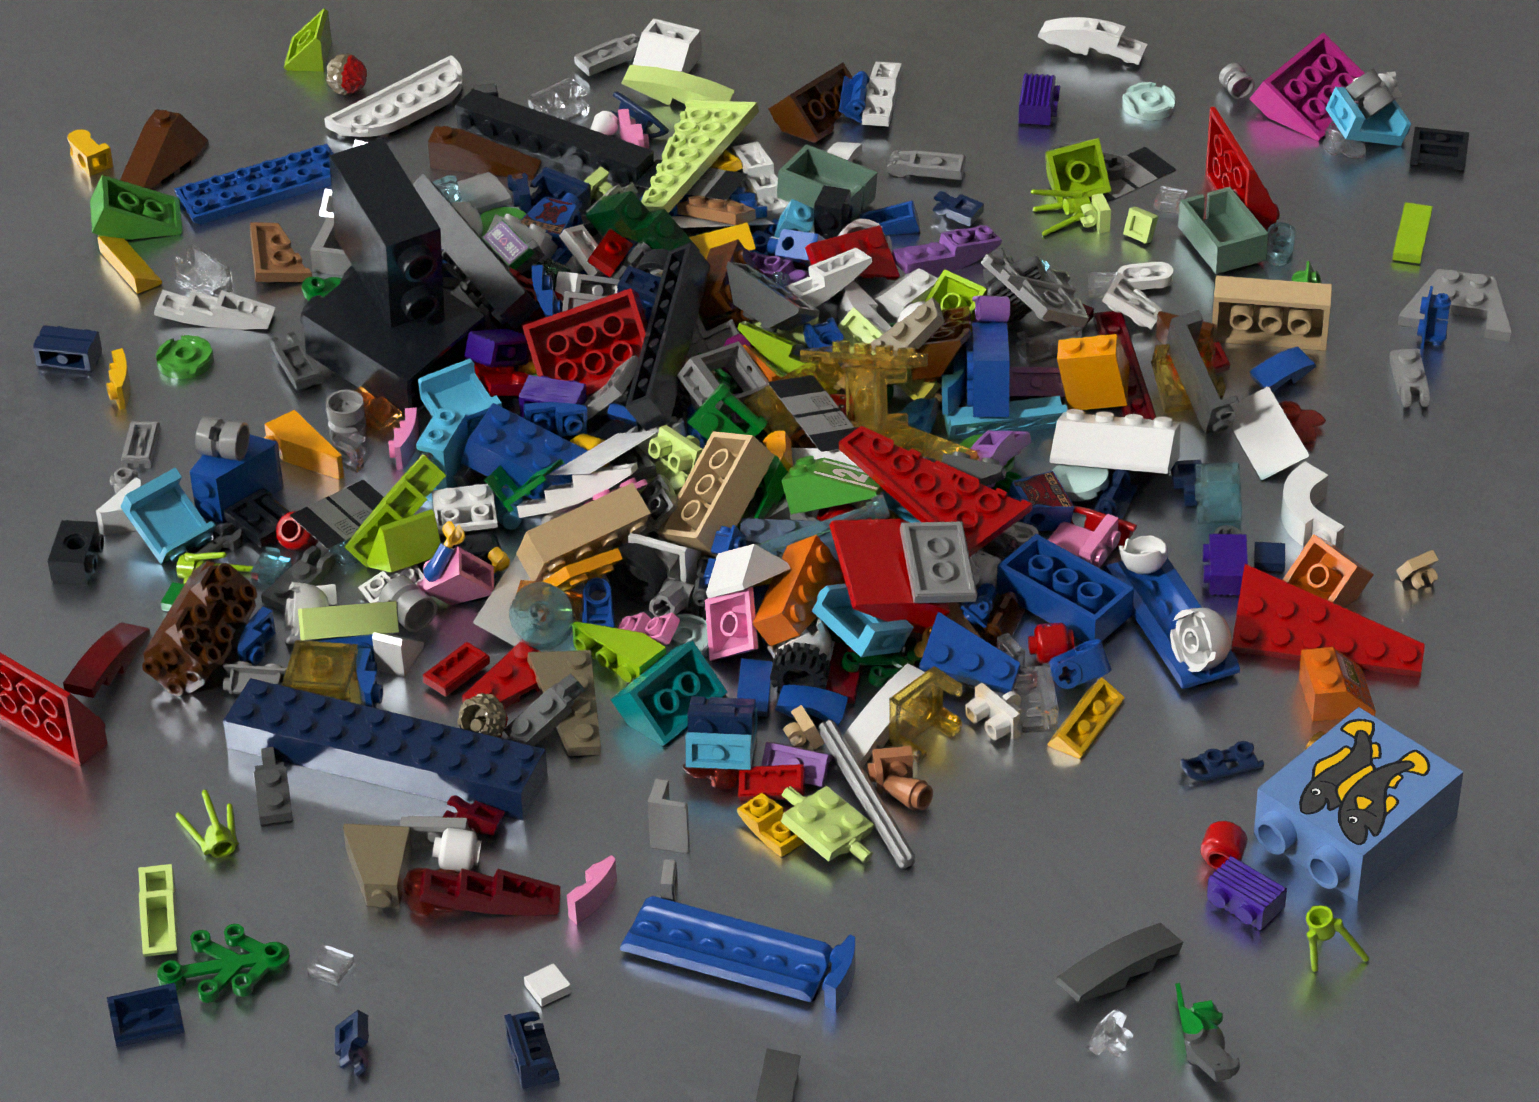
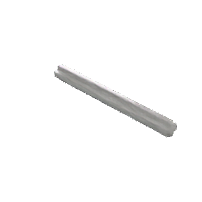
M832 720L822 722L819 725V734L898 866L902 869L912 866L915 863V854L836 723Z

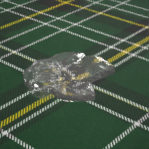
M1334 121L1329 124L1325 130L1326 139L1323 141L1324 149L1328 154L1336 156L1343 153L1346 157L1352 159L1365 157L1366 148L1364 143L1367 142L1346 140Z

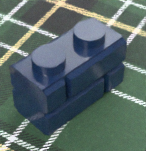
M43 325L39 336H37L33 344L36 365L41 367L93 372L96 361L98 362L102 354L99 332L88 329L82 330Z
M691 696L688 708V732L752 735L753 742L756 726L755 699L719 697L706 699L705 697Z

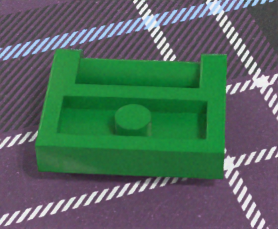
M723 382L687 422L708 440L713 431L753 435L755 437L765 428L768 421L762 415L758 417L729 391L730 387ZM722 400L745 420L750 427L745 432L715 407L719 401Z

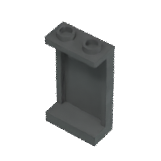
M1196 310L1171 318L1165 345L1205 435L1212 432L1219 434L1227 431L1233 425L1239 400L1237 396L1221 400L1196 347L1203 323L1200 311Z

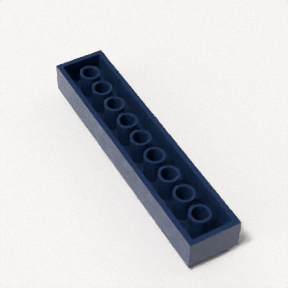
M252 678L249 679L223 720L227 748L261 756V748L274 747L275 760L445 802L452 795L459 796L471 804L476 800L504 811V816L522 821H524L548 777L546 750L543 748Z

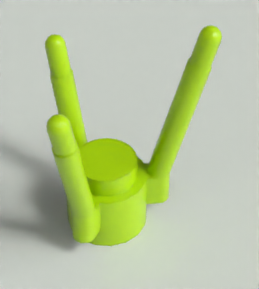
M1031 190L1033 195L1067 197L1061 203L1033 207L1034 212L1063 208L1066 215L1072 216L1042 232L1043 236L1054 233L1076 221H1081L1080 218L1085 217L1081 206L1091 204L1088 194L1086 192L1082 193V190Z
M186 552L178 559L176 567L177 576L180 579H184L183 584H185L192 571L205 563V560L225 558L227 554L225 552L199 554ZM215 563L213 566H219L222 563ZM230 564L238 572L257 571L255 566Z
M204 789L202 796L212 823L206 830L205 839L180 812L176 813V818L201 846L204 855L211 854L215 858L227 857L239 845L235 833L233 805L229 803L226 806L228 827H225L219 823L209 793Z
M1322 905L1311 907L1307 912L1306 922L1309 927L1307 938L1309 940L1310 961L1313 972L1318 971L1317 941H1327L1336 932L1343 936L1363 961H1369V956L1365 953L1364 949L1344 927L1342 920L1334 918L1330 908Z

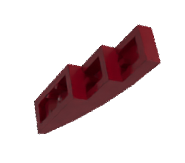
M121 622L107 631L74 666L63 682L64 690L72 694L94 698L102 685L109 686L117 673L124 674L150 634V629Z
M425 868L421 876L419 901L452 909L486 914L517 916L557 915L560 905L561 886L497 869L492 877L463 868L458 876Z

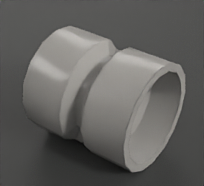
M1374 69L1369 70L1345 88L1354 101H1359L1358 108L1366 120L1395 100L1387 87L1380 86L1382 80Z
M339 390L329 395L326 399V413L331 440L340 445H354L361 442L367 435L364 400L361 394L353 390Z
M204 416L199 422L196 432V451L200 455L212 457L221 455L224 459L241 461L245 457L249 445V426L245 422L228 420L225 423L223 419Z
M397 576L391 579L383 587L379 596V602L396 601L398 622L410 632H418L427 627L437 611V604L434 599L406 576Z

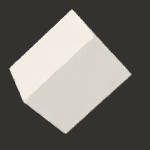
M756 544L718 553L706 595L709 599L744 590L789 570L790 566L786 561Z

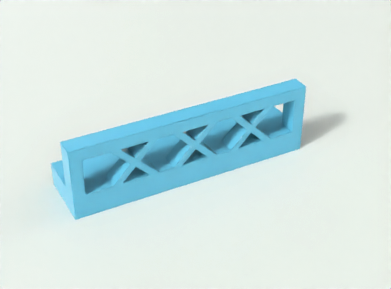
M1060 396L1009 401V417H973V407H958L950 414L944 415L948 441L984 434L987 430L1034 431L1056 428L1057 420L1067 411V405H1062Z

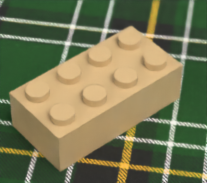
M1216 275L1212 323L1214 324L1213 342L1219 341L1220 343L1284 348L1298 346L1300 349L1326 351L1332 284Z
M713 431L677 496L678 508L661 525L657 534L669 543L701 551V556L709 555L717 558V555L711 553L716 531H720L721 526L732 528V525L737 526L740 523L744 511L753 499L755 491L763 476L767 473L775 455L753 435Z
M632 482L526 531L516 555L535 585L567 565L613 550L618 545L627 544L630 533L640 535L641 531L646 527L645 524L651 513Z

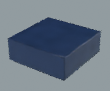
M1255 542L1254 568L1260 571L1285 572V543Z

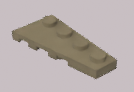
M931 298L918 306L915 311L894 324L891 329L873 340L866 348L855 356L850 357L842 365L852 403L859 409L867 402L864 397L873 388L878 390L886 382L883 379L884 376L894 366L899 369L906 362L909 351L913 347L919 349L944 324L945 320L940 304L935 299Z
M591 650L528 652L527 661L530 668H533L536 682L543 693L570 673L585 689L573 700L574 704L570 708L572 712L556 726L568 756L600 755L601 743Z

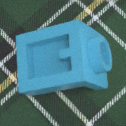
M791 199L780 215L774 237L779 238L783 229L795 231L798 229L803 232H810L814 222V208Z

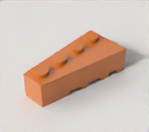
M817 534L787 545L781 559L789 564L790 569L773 576L752 624L769 646L800 636L817 617L812 612V609L817 602L819 592L828 585L846 584L841 566Z

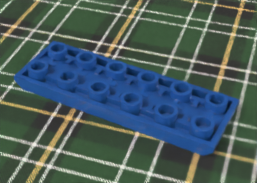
M328 144L317 145L304 151L290 153L287 156L273 160H266L253 166L239 168L236 171L222 175H215L195 183H188L174 188L192 221L201 225L331 186L329 155L334 153Z
M1168 557L1160 569L1150 574L1134 573L1127 569L1123 561L1103 566V571L1134 587L1133 616L1182 689L1240 673L1238 660L1231 649L1227 657L1219 665L1199 672L1187 670L1190 667L1184 661L1180 663L1176 659L1170 639L1171 629H1176L1178 621L1174 620V618L1182 610L1202 607Z
M655 896L645 899L632 927L620 946L621 951L807 1002H812L830 965L829 958L833 950L826 942Z

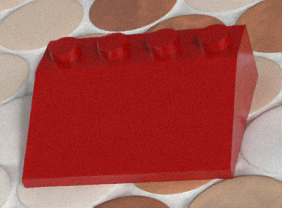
M1210 107L1205 175L1215 190L1231 187L1268 233L1276 232V220L1280 218L1277 204L1273 203L1267 188L1262 184L1257 172L1216 107Z
M630 288L525 324L522 327L537 376H548L552 379L564 381L574 380L586 384V395L588 396L606 385L616 368L635 355L639 358L648 324L639 294Z
M900 518L832 520L829 526L854 610L887 622L906 619L914 627L912 631L922 635L927 627L933 626L938 612L945 616L950 613L948 602H913L900 534L901 523L910 522Z
M0 652V718L79 766L83 765L108 744L105 732L106 726L99 716L95 715L71 693Z

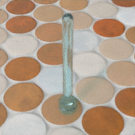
M883 494L871 497V501L866 502L864 507L756 545L768 552H773L816 534L819 536L830 532L829 524L832 520H863L870 517L871 519H886L890 517V513Z

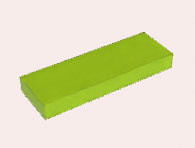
M1405 202L1392 260L1416 264L1421 263L1433 206Z

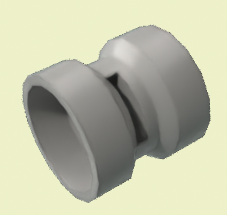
M1228 64L1220 72L1219 81L1228 89L1233 98L1244 99L1253 92L1255 82L1240 64Z

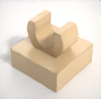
M1430 550L1407 560L1396 571L1401 581L1411 577L1412 585L1418 590L1425 585L1421 575L1425 576L1430 584L1438 579L1436 571L1431 568L1438 561L1434 550Z
M800 705L792 710L791 713L797 722L790 723L783 728L792 746L801 747L806 743L807 739L814 750L825 744L803 706Z

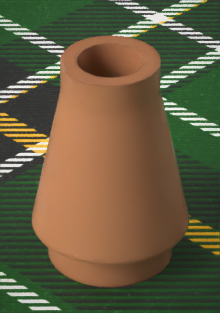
M890 774L883 784L885 793L892 795L912 811L925 810L933 797V789L925 780L898 777Z

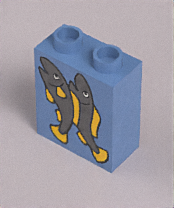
M1358 707L1258 788L1254 835H1256L1259 843L1270 853L1276 855L1283 853L1308 869L1311 877L1322 887L1327 889L1337 888L1358 902L1457 818L1463 771Z

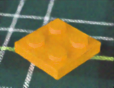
M615 548L567 565L543 580L542 584L546 593L558 590V593L562 594L576 588V585L582 582L586 584L592 578H602L603 575L614 571L613 565L623 558L619 549Z

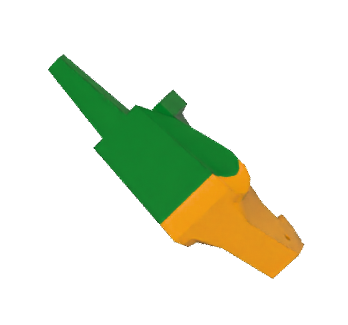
M774 431L763 440L767 449L775 456L755 491L753 499L761 503L754 518L763 519L774 503L777 506L785 493L781 480L789 472V469L793 467L791 439L785 431Z

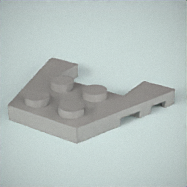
M986 254L981 264L1030 307L1042 321H1055L1067 327L1073 325L1083 328L1089 320L1081 300L1078 298L1075 300L1074 293L1076 289L1074 285L1068 284L1070 276L1067 272L1048 268L1046 273L1050 282L1020 276L1004 257Z
M1437 269L1399 313L1398 325L1418 328L1419 320L1425 318V314H1420L1422 297H1428L1430 286H1433L1434 295L1445 293L1449 296L1451 300L1449 314L1487 319L1484 338L1510 342L1512 330L1495 277L1458 272L1452 269Z

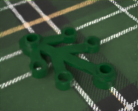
M827 627L832 641L837 643L844 642L834 631ZM909 636L900 652L860 657L855 652H846L843 656L841 667L845 671L853 673L857 672L861 665H894L897 668L885 669L881 666H875L871 669L868 681L873 686L883 687L907 663L920 669L922 657L915 655L914 647L917 641ZM899 654H901V655H903V656H907L908 660L905 659V658H903V657L900 656Z

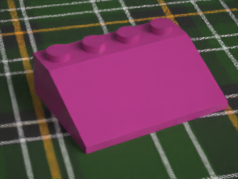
M1323 32L1264 80L1249 99L1269 119L1319 141L1336 126L1325 109L1335 86L1346 88L1354 79L1365 73Z

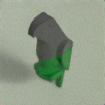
M1176 983L1178 1007L1188 1062L1198 1065L1215 1082L1232 1078V1076L1238 1073L1240 1062L1239 1058L1233 1059L1230 1054L1224 1051L1225 1038L1223 1032L1218 1027L1223 1021V1013L1218 1012L1212 1000L1193 1003V1006L1187 1009L1184 1004L1181 985Z

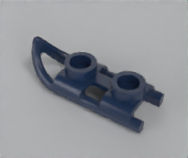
M618 91L613 93V96L621 101L619 109H629V116L635 119V123L642 124L643 134H648L649 138H657L669 132V129L654 117L651 112L637 105L633 100ZM612 110L609 111L612 112L618 118V112L615 113ZM653 124L660 128V131L657 133H646Z
M1239 741L1234 746H1230L1225 750L1208 749L1205 753L1199 754L1198 757L1181 759L1180 765L1185 774L1191 779L1211 781L1264 767V761L1257 760L1253 752V743ZM1237 761L1238 766L1228 769L1226 763ZM1204 764L1208 774H1199L1192 770L1190 766Z

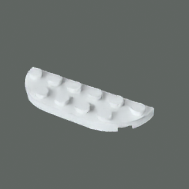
M450 55L324 118L325 127L336 132L339 136H388L390 132L407 126L445 105L451 104L463 86L461 66Z

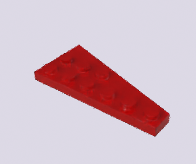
M860 426L839 441V450L920 522H963L969 557L1032 511V503L1024 499L1020 502L1007 496L1008 492L1000 488L994 490L980 484L978 478L936 460L934 463L923 458L922 453L914 449L908 451L894 444V440L864 426Z
M1247 564L1244 565L1231 645L1232 652L1300 661L1301 650L1333 647L1361 666L1362 670L1421 678L1425 649L1424 643Z

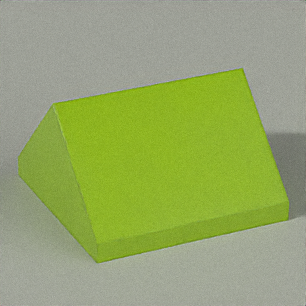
M325 8L321 10L292 37L284 69L287 71L324 72L332 43L328 10Z
M1099 138L1045 152L1047 178L1052 190H1082V193L1086 192L1089 197L1111 192ZM1055 196L1057 203H1061L1067 198Z
M944 269L925 301L931 298L935 299L940 304L941 311L943 309L969 306L971 311L970 332H972V321L975 320V302L972 301V297L979 295L987 296V289Z
M430 509L380 526L367 561L368 566L392 573L432 559L441 543L433 510Z

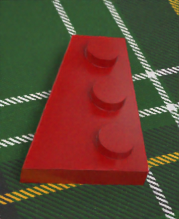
M881 225L810 243L805 247L811 265L857 248L872 257V263L859 274L863 278L884 277L886 280L895 281L900 278Z
M473 361L475 373L485 389H488L487 392L490 396H519L526 379H528L529 374L515 371L514 366L508 365L507 367L491 368Z
M520 641L462 695V703L466 699L484 693L493 694L507 708L519 702L521 695L533 689L537 692L540 691L534 670L530 668L527 659L528 652L541 651Z

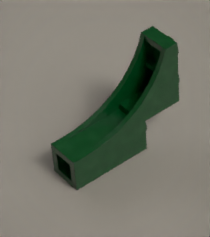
M632 191L602 197L585 215L602 236H605L609 229H612L623 237L632 239L640 244L646 243L652 250L665 249L671 251L692 242L665 209L650 212Z

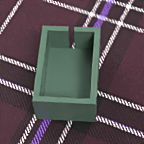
M806 144L779 170L777 198L787 202L794 199L814 208L823 185L849 189L850 201L853 206L852 222L860 214L861 210L863 211L875 200L878 172Z
M1231 187L1207 193L1206 219H1203L1205 202L1203 194L1180 200L1178 227L1215 274L1266 260L1268 232Z

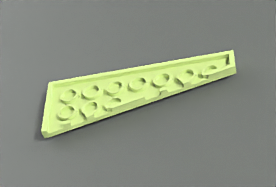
M687 100L685 102V111L680 113L681 120L674 126L675 133L672 137H669L661 155L662 162L656 166L657 174L651 177V187L645 191L641 202L650 212L665 209L669 213L759 112L757 102Z

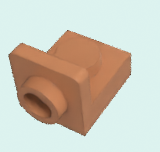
M911 746L872 749V763H867V775L871 783H875L878 794L883 793V780L890 774L898 777H913V753Z

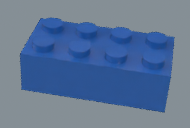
M972 322V332H970V337L966 342L967 407H973V417H1009L1010 356L1007 322Z
M492 403L468 438L460 463L486 476H489L501 465L519 488L534 473L549 467L560 458L564 464L557 469L588 450ZM548 474L545 476L547 480L532 489L531 494L527 497L533 500L545 498L544 491L551 485L573 483V474Z
M1038 534L1032 536L997 565L998 594L1002 595L1006 592L1015 593L1019 606L1049 623H1064L1068 630L1072 629L1073 636L1083 642L1093 639H1100L1102 642L1133 615L1134 587Z

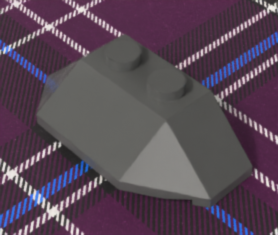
M728 261L726 268L733 304L744 311L743 316L759 321L761 328L774 333L777 332V329L791 331L818 317L820 312L818 309L804 302L749 264Z

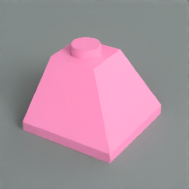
M753 587L705 600L709 661H717L758 649L757 629L752 624L755 618Z

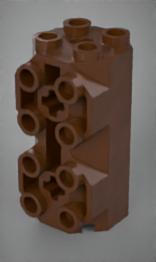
M206 561L192 571L143 653L145 661L142 667L144 672L154 678L172 695L180 696L183 692L190 694L205 684L211 672L224 663L231 651V640L233 639L234 632L247 623L256 607V588L228 563L213 566L215 562Z

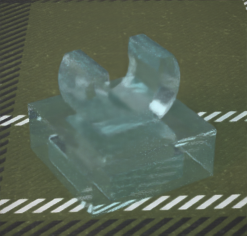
M267 546L266 553L262 552L250 572L251 580L272 585L292 566L291 558L280 556L279 549Z

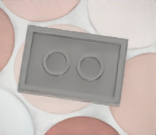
M963 522L901 523L900 534L913 602H976L977 591Z

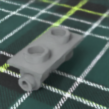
M244 661L224 664L229 678H224L223 690L229 691V694H240L250 678L288 687V683L292 682L287 669L278 664H266L265 667L253 666Z

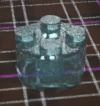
M1238 462L1196 464L1197 482H1195V498L1199 502V506H1197L1198 524L1241 522V476Z
M535 582L524 586L513 599L509 609L510 622L517 638L524 644L537 650L555 648L571 635L574 614L570 600L561 589L552 584ZM544 610V613L547 615L544 622L534 619L538 617V612Z

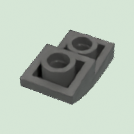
M660 473L640 494L651 513L648 519L656 529L678 508V500L668 478Z
M766 1049L756 1102H792L801 1055Z

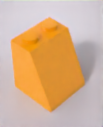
M1117 334L1058 340L1057 362L1069 410L1127 406L1129 362Z

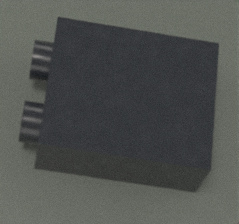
M381 138L329 155L335 238L390 328L410 321L421 323L433 317L436 312L444 310L441 228L385 140Z
M350 266L342 276L338 286L324 297L317 295L306 303L302 310L300 321L304 327L307 355L405 418V408L417 407V413H419L425 407L420 399L418 379L467 360L465 351L468 334L471 331L485 330V315L443 290L444 310L436 312L427 321L421 323L410 321L390 328L354 267Z

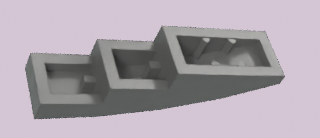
M1158 923L1135 931L1097 950L1057 976L1055 982L1077 1002L1118 991L1126 987L1129 977L1152 971L1157 959L1178 954L1184 942L1162 923Z

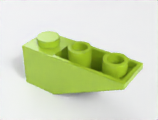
M577 621L572 623L574 647L578 651L591 650V658L596 660L602 667L608 668L619 675L625 682L631 683L666 655V647L644 633Z

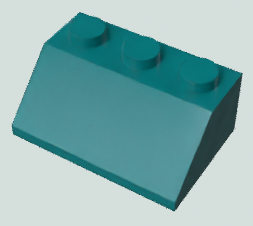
M692 640L673 648L610 700L628 726L663 746L688 726V708L691 696L705 697L706 699L710 697L722 698L728 692Z

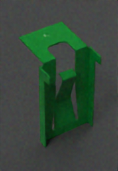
M560 458L549 467L537 471L519 488L501 465L485 479V482L507 510L511 512L514 510L511 506L512 503L525 494L527 496L530 495L532 489L547 480L545 476L560 467L564 462ZM504 485H508L514 492L508 498L501 490Z

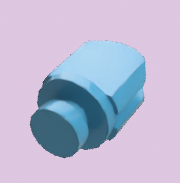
M510 488L501 489L507 498L514 494ZM495 495L496 517L505 528L515 529L519 527L523 518H519L517 506L523 502V497L511 504L514 510L509 512L497 495Z

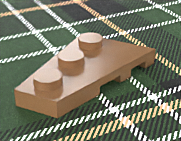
M690 196L688 201L677 203L679 215L732 225L756 220L755 209L731 199L722 200L704 196Z
M250 222L255 282H303L306 278L312 277L310 269L305 268L302 264V258L299 253H295L291 248V241L279 223Z

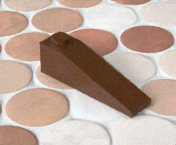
M844 62L768 108L773 120L778 124L782 132L815 143L833 131V124L842 114L839 111L844 76L850 79L853 78Z
M156 109L145 123L120 180L155 191L162 186L161 181L170 174L176 176L181 172L180 167L187 162L192 164L198 160L209 144L208 139L180 113Z
M435 126L428 140L430 168L476 174L490 172L494 176L508 177V175H512V178L521 179L522 173H526L528 180H533L542 165L539 159L463 129Z
M969 306L943 309L944 324L919 349L913 347L909 351L908 361L913 380L924 379V382L939 380L941 375L951 366L970 337L971 311Z

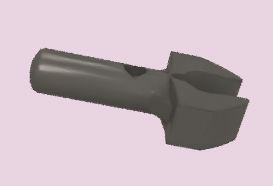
M233 523L218 525L213 531L214 540L195 554L219 552L223 548L236 551L243 542L241 528L234 532Z

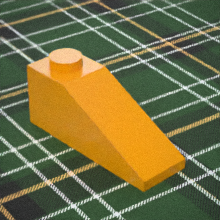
M292 410L264 424L266 437L264 438L277 441L279 457L282 461L339 480L344 478L342 455L297 411Z

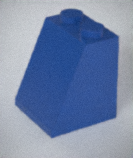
M251 434L246 455L241 461L224 459L221 455L217 457L202 455L189 471L195 508L204 519L222 524L227 522L223 510L259 489L265 488L274 495L284 487L277 441Z

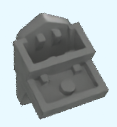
M1003 248L992 251V255L1006 258L1020 276L1050 282L1038 256L1034 255L1014 262L1011 256L1006 257ZM983 269L987 296L1009 297L1010 316L1007 322L1008 329V327L1025 317L1032 309L988 269Z

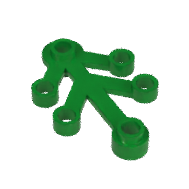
M231 924L224 929L226 944L231 947L239 946L250 952L249 954L239 955L211 941L208 931L197 930L190 936L192 949L198 953L204 952L216 958V960L180 965L173 960L162 963L157 971L159 986L175 983L176 990L178 991L185 985L186 978L218 973L212 980H203L198 984V995L202 1002L211 1003L217 1000L219 992L231 980L235 995L240 997L248 996L252 993L253 986L266 973L276 974L286 968L290 960L289 949L280 942L263 944L245 935L244 928L240 924ZM253 967L247 974H238L243 968Z

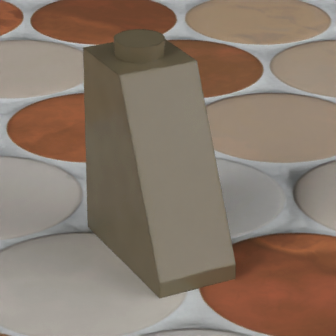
M344 823L343 831L346 852L366 906L400 908L412 853L410 827Z

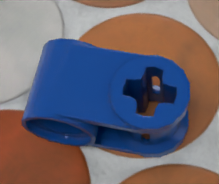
M827 318L826 322L814 325L806 323L803 325L805 342L808 348L812 350L819 364L828 369L841 367L845 361L844 336L837 327L834 318Z
M592 578L587 581L583 590L584 612H582V622L615 628L613 597L610 584L603 578ZM600 590L606 593L602 600L597 601L590 598L594 591Z
M1093 639L1078 645L1074 649L1054 656L1048 662L1046 670L1049 678L1059 687L1070 689L1089 680L1102 677L1112 669L1101 640ZM1066 666L1068 668L1065 670L1066 676L1061 677L1060 675L1063 673L1062 668Z

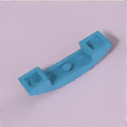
M961 349L951 366L943 373L945 375H942V415H948L960 405L966 393V358L963 349Z

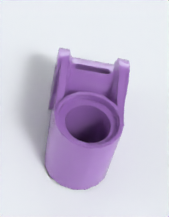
M982 295L972 297V301L975 302V320L972 322H1008L1010 316L1009 297Z

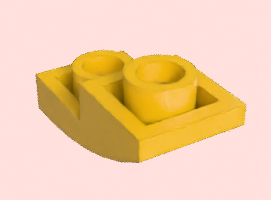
M123 348L111 351L113 363L109 364L110 383H106V388L110 400L115 399L120 410L127 407L131 387Z
M763 793L737 808L738 815L751 831L780 857L785 856L805 843L781 823L784 813L783 807Z

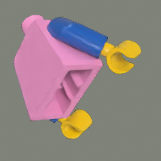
M452 521L446 522L442 531L447 539L444 543H440L433 558L425 562L423 566L424 580L417 582L418 587L429 596H434L449 605L490 596L494 590V580L497 577L495 573L509 567V557L500 547H495L488 553V559L492 563L490 565L460 547L452 548L453 545H458L464 541L465 533L460 524L455 527Z

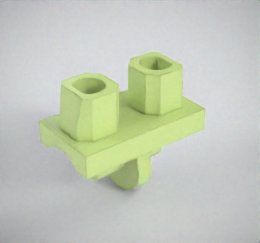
M664 425L659 428L658 437L650 440L648 454L654 459L662 457L667 461L669 469L675 473L682 471L689 476L703 449L700 448L699 439L693 435L684 437L669 426Z

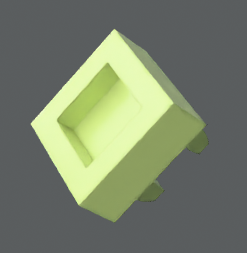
M599 167L584 180V182L590 184L591 200L595 198L598 201L613 187L610 183L606 182L609 172L603 167Z
M1103 193L1092 195V204L1081 206L1083 214L1089 216L1082 217L1080 220L1086 228L1095 225L1099 233L1110 232L1111 209Z
M1136 206L1129 208L1123 234L1145 244L1152 242L1158 216Z

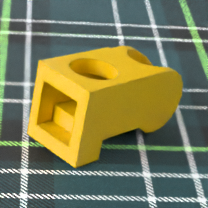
M80 129L69 133L67 139L71 146L70 156L89 176L114 167L111 148L106 143L98 145L91 138V134L87 130Z

